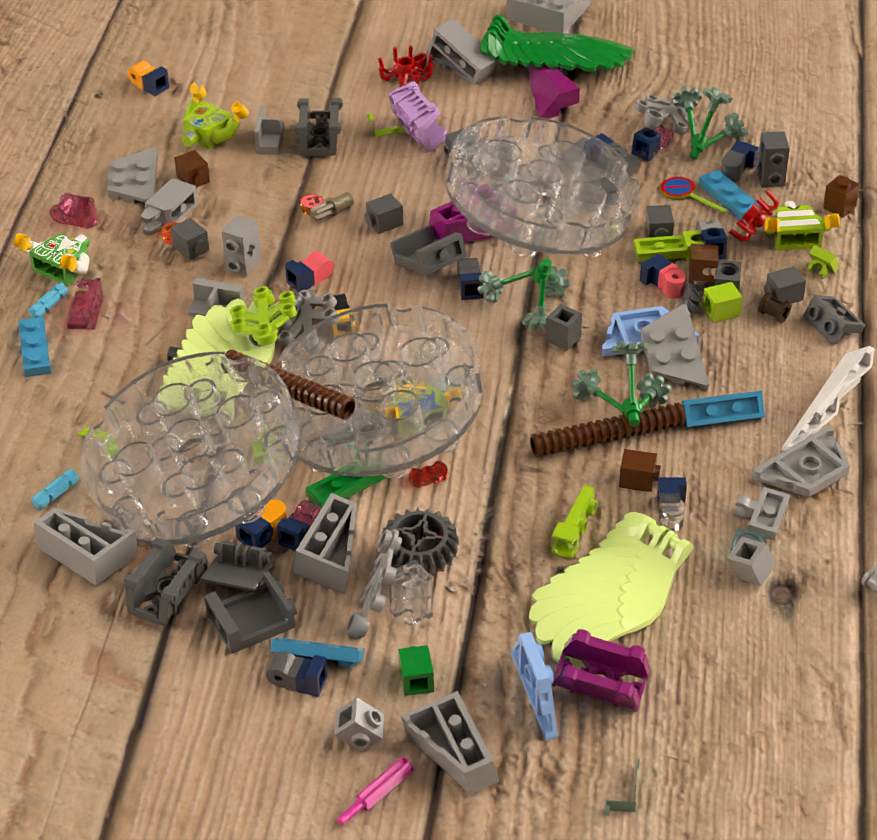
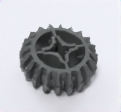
M417 507L415 512H410L406 509L404 515L396 513L394 520H388L387 527L383 528L382 534L385 529L390 531L393 529L399 530L398 537L402 538V542L397 554L392 556L391 567L396 568L399 574L406 571L409 578L413 574H419L422 579L425 573L434 576L435 570L444 572L445 565H452L453 557H456L458 552L459 537L457 536L455 524H451L449 516L442 517L440 511L433 514L430 508L426 511H420Z

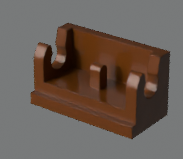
M691 244L689 283H694V281L710 282L714 280L713 275H704L702 271L707 267L710 269L718 268V245Z

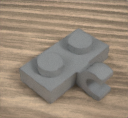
M763 487L758 502L746 496H738L733 515L740 519L752 517L747 532L775 541L790 500V495Z

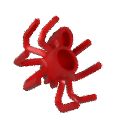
M410 45L408 57L398 59L397 47H394V67L387 70L384 68L382 59L378 58L380 78L384 81H389L395 75L396 78H399L400 87L407 85L408 79L412 78V81L416 82L419 86V78L425 81L432 77L434 67L432 63L433 55H429L428 66L425 68L427 62L426 53H419L413 57V46ZM384 72H385V73H391V74H390L388 77H386V76L384 75ZM428 72V75H426L425 77H423V76L420 74V73L425 74V73Z
M767 189L765 193L770 197L774 205L769 206L760 197L756 202L761 207L754 203L742 219L736 223L746 232V236H742L733 229L728 233L740 241H748L751 238V234L756 233V228L763 226L765 218L773 214L772 210L778 208V199Z

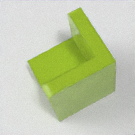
M732 282L704 288L702 308L712 323L736 318L741 315L743 297Z

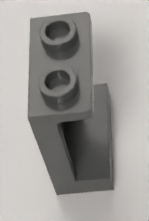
M430 225L390 243L396 265L424 275H429L467 257L462 234L455 232L439 240L436 239L433 226Z
M269 571L263 573L264 583L256 591H245L223 601L219 599L216 592L204 596L207 616L231 654L295 628L294 615L297 614L296 606L291 598H286L279 579L274 580Z

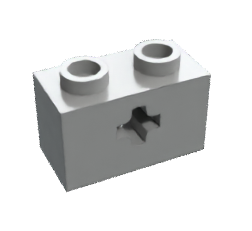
M236 215L221 231L225 269L247 277L262 260L258 221Z

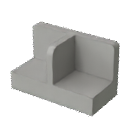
M260 106L254 129L256 154L279 155L285 128L284 120L266 117L265 106Z
M196 278L193 282L194 301L188 309V315L194 317L196 315L206 316L207 312L214 305L227 307L230 301L235 299L245 301L243 286Z

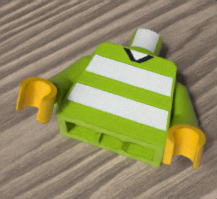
M787 201L782 207L776 209L775 216L765 218L763 230L767 236L774 235L775 250L813 248L814 245L821 248L823 233L831 230L833 227H840L839 214H827L824 216L825 219L815 214L811 206H796L795 202Z

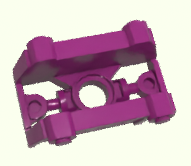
M578 629L564 645L553 677L554 683L551 686H559L570 690V693H582L614 703L616 707L621 705L634 709V712H637L650 671L645 649L638 645H632L629 648L592 637L587 630ZM565 656L581 660L585 667H581V670H579L571 662L565 661ZM631 675L641 678L643 681L642 683H627L622 681L623 679L620 677Z

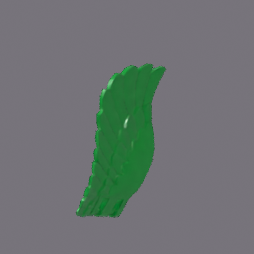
M495 15L492 18L481 42V52L483 55L489 53L494 60L498 59L503 65L509 62L514 66L521 63L528 67L532 63L539 68L543 65L553 69L561 66L570 71L575 68L589 72H595L596 68L611 71L614 66L624 67L625 61L630 60L634 53V49L629 46L594 36L554 32L530 33L514 30L502 15Z

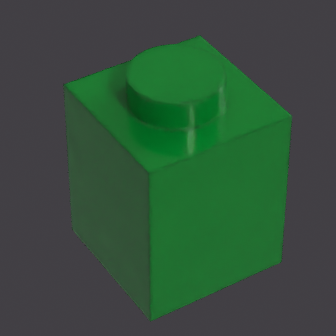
M411 646L398 649L399 670L404 696L434 692V671L429 646Z

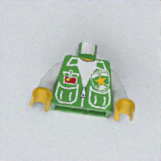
M16 234L13 245L19 247L23 252H29L33 271L66 286L71 285L79 274L84 275L87 273L90 260L87 254V247L90 243L86 236L80 234L73 239L63 234H57L47 241L37 243L31 241L27 235Z

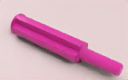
M400 757L356 795L358 800L337 818L338 824L345 825L363 808L368 811L414 771L410 761L405 757Z

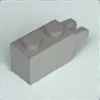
M171 178L145 203V210L141 214V220L145 223L142 228L144 234L152 235L161 228L171 229V227L182 221L198 205L196 186Z

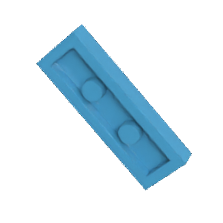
M715 170L699 177V185L739 220L742 219L754 203L761 207L720 170Z
M44 316L18 320L25 377L50 374L51 368Z
M762 390L681 401L686 415L685 427L765 417Z
M280 637L272 639L270 652H288L296 657L297 655L308 656L310 660H313L314 655L326 657V659L337 660V665L344 667H355V663H360L364 660L365 648Z

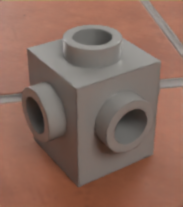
M355 698L336 711L334 736L363 752L383 739L384 714L361 699Z

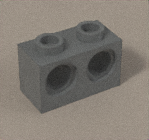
M785 131L761 132L757 165L761 187L785 186L790 149Z

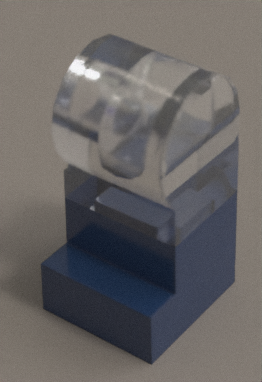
M658 477L657 503L660 526L663 525L671 531L681 529L684 524V503L687 490L686 477Z

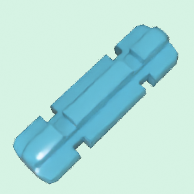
M59 283L54 285L51 291H48L36 302V305L33 304L29 308L28 312L32 318L44 316L46 311H49L60 301V298H63L68 293L65 284Z
M68 469L62 476H59L46 486L44 490L34 495L31 500L33 505L38 510H42L48 503L54 501L69 487L77 483L79 475L73 469Z

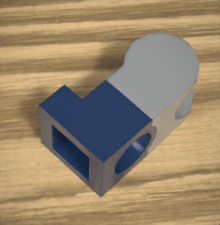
M718 219L706 222L697 221L696 230L701 232L700 241L704 242L705 245H718V258L726 259L727 236Z

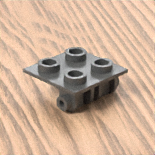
M216 542L214 554L218 555L200 578V581L208 582L215 586L235 587L242 591H256L264 579L263 573L268 572L274 565V561H271L272 553L267 552L266 548L246 545L243 551L242 544H237L236 546V543Z

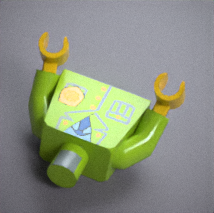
M193 83L190 86L193 99L189 100L182 122L184 127V134L181 137L183 144L191 147L196 143L208 149L231 140L237 134V128L240 124L238 121L248 116V109L241 105L239 101H236L231 107L235 114L233 115L205 101L198 103L199 100L205 98L206 90L201 85L198 91V86L196 83Z

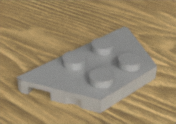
M157 147L110 161L107 186L108 197L117 200L122 199L135 204L136 200L147 202L155 194L158 162Z
M687 304L680 305L641 329L642 342L648 344L645 354L650 373L653 374L654 378L659 375L664 380L668 379L673 383L684 385V382L700 386L699 390H708L709 382Z
M829 425L752 470V478L809 498L849 474L850 465L846 456L842 454L843 449L840 442H836L834 438L833 427Z

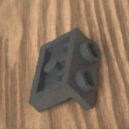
M814 295L803 315L832 344H838L843 333H862L866 326L834 296Z

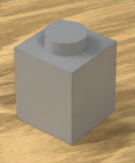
M743 536L727 558L737 579L758 586L763 585L776 565L765 543Z

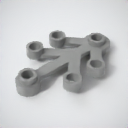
M647 94L645 100L638 99L636 101L634 109L645 113L643 120L647 128L657 129L661 125L662 120L670 116L675 123L672 129L675 133L685 135L687 129H690L687 112L681 106H674L673 97L667 99ZM678 113L682 114V116L684 117L683 120Z
M302 290L299 293L304 296L305 303L297 310L296 316L288 319L280 327L277 340L282 347H287L294 342L296 335L304 328L301 348L308 357H315L322 352L324 344L315 335L314 321L325 322L327 325L335 323L339 319V314L333 308L337 300L332 293H326L322 297H318L314 290ZM316 306L323 307L325 310L317 311L313 309ZM300 313H302L301 316L297 319V321L293 324V321L298 317Z
M385 529L380 538L378 551L381 553L372 565L370 571L372 578L363 589L360 597V603L364 604L361 614L353 612L346 628L347 635L356 638L359 636L365 637L370 626V621L366 619L368 611L372 610L380 613L384 607L386 596L380 595L382 583L391 585L396 575L397 569L391 567L393 554H397L401 546L402 538L398 537L399 530L393 529L390 531Z

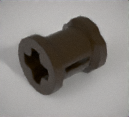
M767 292L759 303L758 312L769 314L775 317L778 322L783 323L790 314L792 304L789 301L783 302L778 300L771 293Z

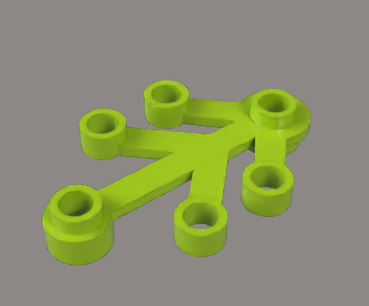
M261 286L253 291V300L258 308V314L246 312L243 305L234 306L230 309L233 319L230 325L234 333L250 334L259 345L265 346L277 340V328L288 319L296 316L297 311L294 305L296 299L292 291L281 293L279 295L280 302L269 310V306L275 302L272 290L268 289L267 286ZM281 313L280 316H278L276 319H274V320L270 323V321H271L273 318H275L278 314ZM246 321H247V322H252V323H257V324H259V325H258V326L247 325V324H246Z

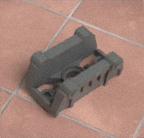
M299 98L297 101V107L300 110L299 123L295 125V132L299 135L302 155L318 157L336 155L337 134H340L341 131L338 116L339 109L343 107V100L341 98H331V110L310 112L309 98ZM310 119H315L316 124L313 125L310 122ZM325 144H328L330 149L325 148Z
M159 537L153 540L150 553L135 573H129L124 579L128 613L149 622L166 626L171 615L176 614L177 607L194 584L199 582L202 572L208 569L206 554L197 550H192L189 556L179 552L176 553L170 541ZM174 560L178 561L179 570H174L170 575H167L166 570ZM152 600L153 605H148L144 609L139 608L143 602Z

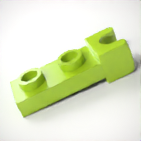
M698 230L683 231L682 235L633 239V248L637 262L647 261L657 254L669 260L685 258L686 261H689L691 244H704V242L700 241L701 232Z
M584 485L565 522H558L552 534V539H555L551 550L552 554L565 559H573L579 548V535H584L588 524V517L594 516L597 509L598 501L594 500V487Z

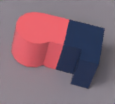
M319 251L311 253L307 259H303L298 263L291 260L285 263L286 283L297 292L307 290L327 279L334 270V263Z
M657 254L641 263L639 281L645 285L654 284L663 290L665 296L674 299L684 295L686 274L665 257Z

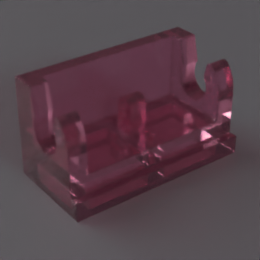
M101 278L79 280L76 283V287H86L88 291L81 290L75 292L74 304L68 313L70 318L67 322L68 329L95 330L104 298Z

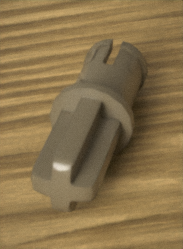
M345 192L335 198L329 197L324 203L310 209V217L318 221L329 215L335 216L338 214V211L351 207L354 204V199L349 192Z

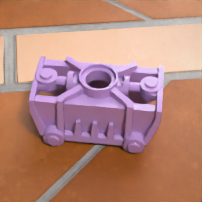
M410 82L388 94L392 112L399 119L406 133L411 134L419 145H423L426 152L434 150L445 141L446 130L435 122L440 114L438 107L435 103H430L425 98L416 82Z

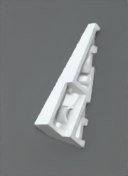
M867 346L844 355L781 450L785 451L815 434L838 414L840 399L860 383V378L872 368L875 348Z

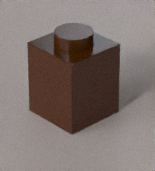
M196 150L174 157L176 176L180 181L194 185L196 188L210 183L208 163Z
M842 175L837 176L826 185L823 209L833 214H839L840 217L844 218L857 206L860 184Z
M624 449L620 466L619 488L652 492L654 481L658 482V477H660L661 465H656L657 453Z

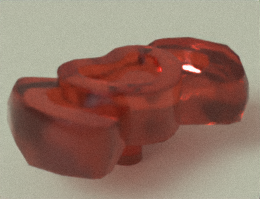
M437 460L432 466H424L422 469L411 468L408 476L409 482L414 487L421 488L431 483H438L440 480L445 481L449 473L447 465Z

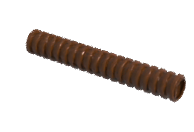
M228 350L222 358L221 367L224 372L287 396L307 406L319 409L334 417L347 420L355 410L356 402L353 397L244 355L236 350Z
M678 402L674 403V406L668 404L666 408L659 406L658 410L656 408H651L650 411L648 409L643 410L639 418L640 424L636 427L630 426L629 420L622 414L619 415V418L616 416L611 417V420L604 418L603 421L599 419L595 423L590 421L587 425L581 423L579 427L572 425L571 428L567 426L563 430L558 428L555 432L548 430L547 434L545 432H540L539 435L536 433L532 434L530 445L533 454L536 457H541L542 454L546 456L550 452L555 454L558 450L565 452L566 448L573 450L574 447L578 449L582 445L587 447L590 443L597 445L598 441L605 443L606 440L610 442L614 438L619 440L622 436L629 438L630 435L632 437L637 436L638 433L642 435L646 431L651 433L653 429L660 431L661 428L665 430L669 426L674 428L677 424L683 426L686 421V415L683 406Z

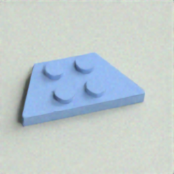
M663 306L613 313L606 333L605 343L602 345V357L622 354L613 352L612 346H617L616 343L625 342L627 345L629 343L642 342L641 329L669 313V311ZM694 330L695 336H696V339H697V343H698V342H699V334H698V332H696V331Z
M532 633L519 634L517 641L514 643L515 648L510 650L511 656L545 740L557 739L558 733L551 688L554 678L551 667L549 665L545 666L543 662V648L540 643L535 642Z

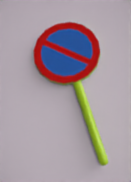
M671 177L661 183V193L666 197L681 199L689 196L722 213L727 212L725 208L694 194L695 184L688 178Z

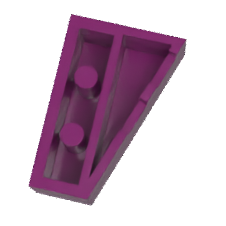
M483 186L431 210L429 225L433 226L436 239L440 240L457 232L462 234L463 242L465 243L513 234L517 211L487 186Z

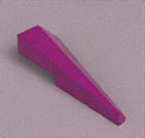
M532 63L528 67L526 66L529 72V81L539 121L558 117L560 108L579 103L580 88L557 68L553 69L546 65L539 68Z

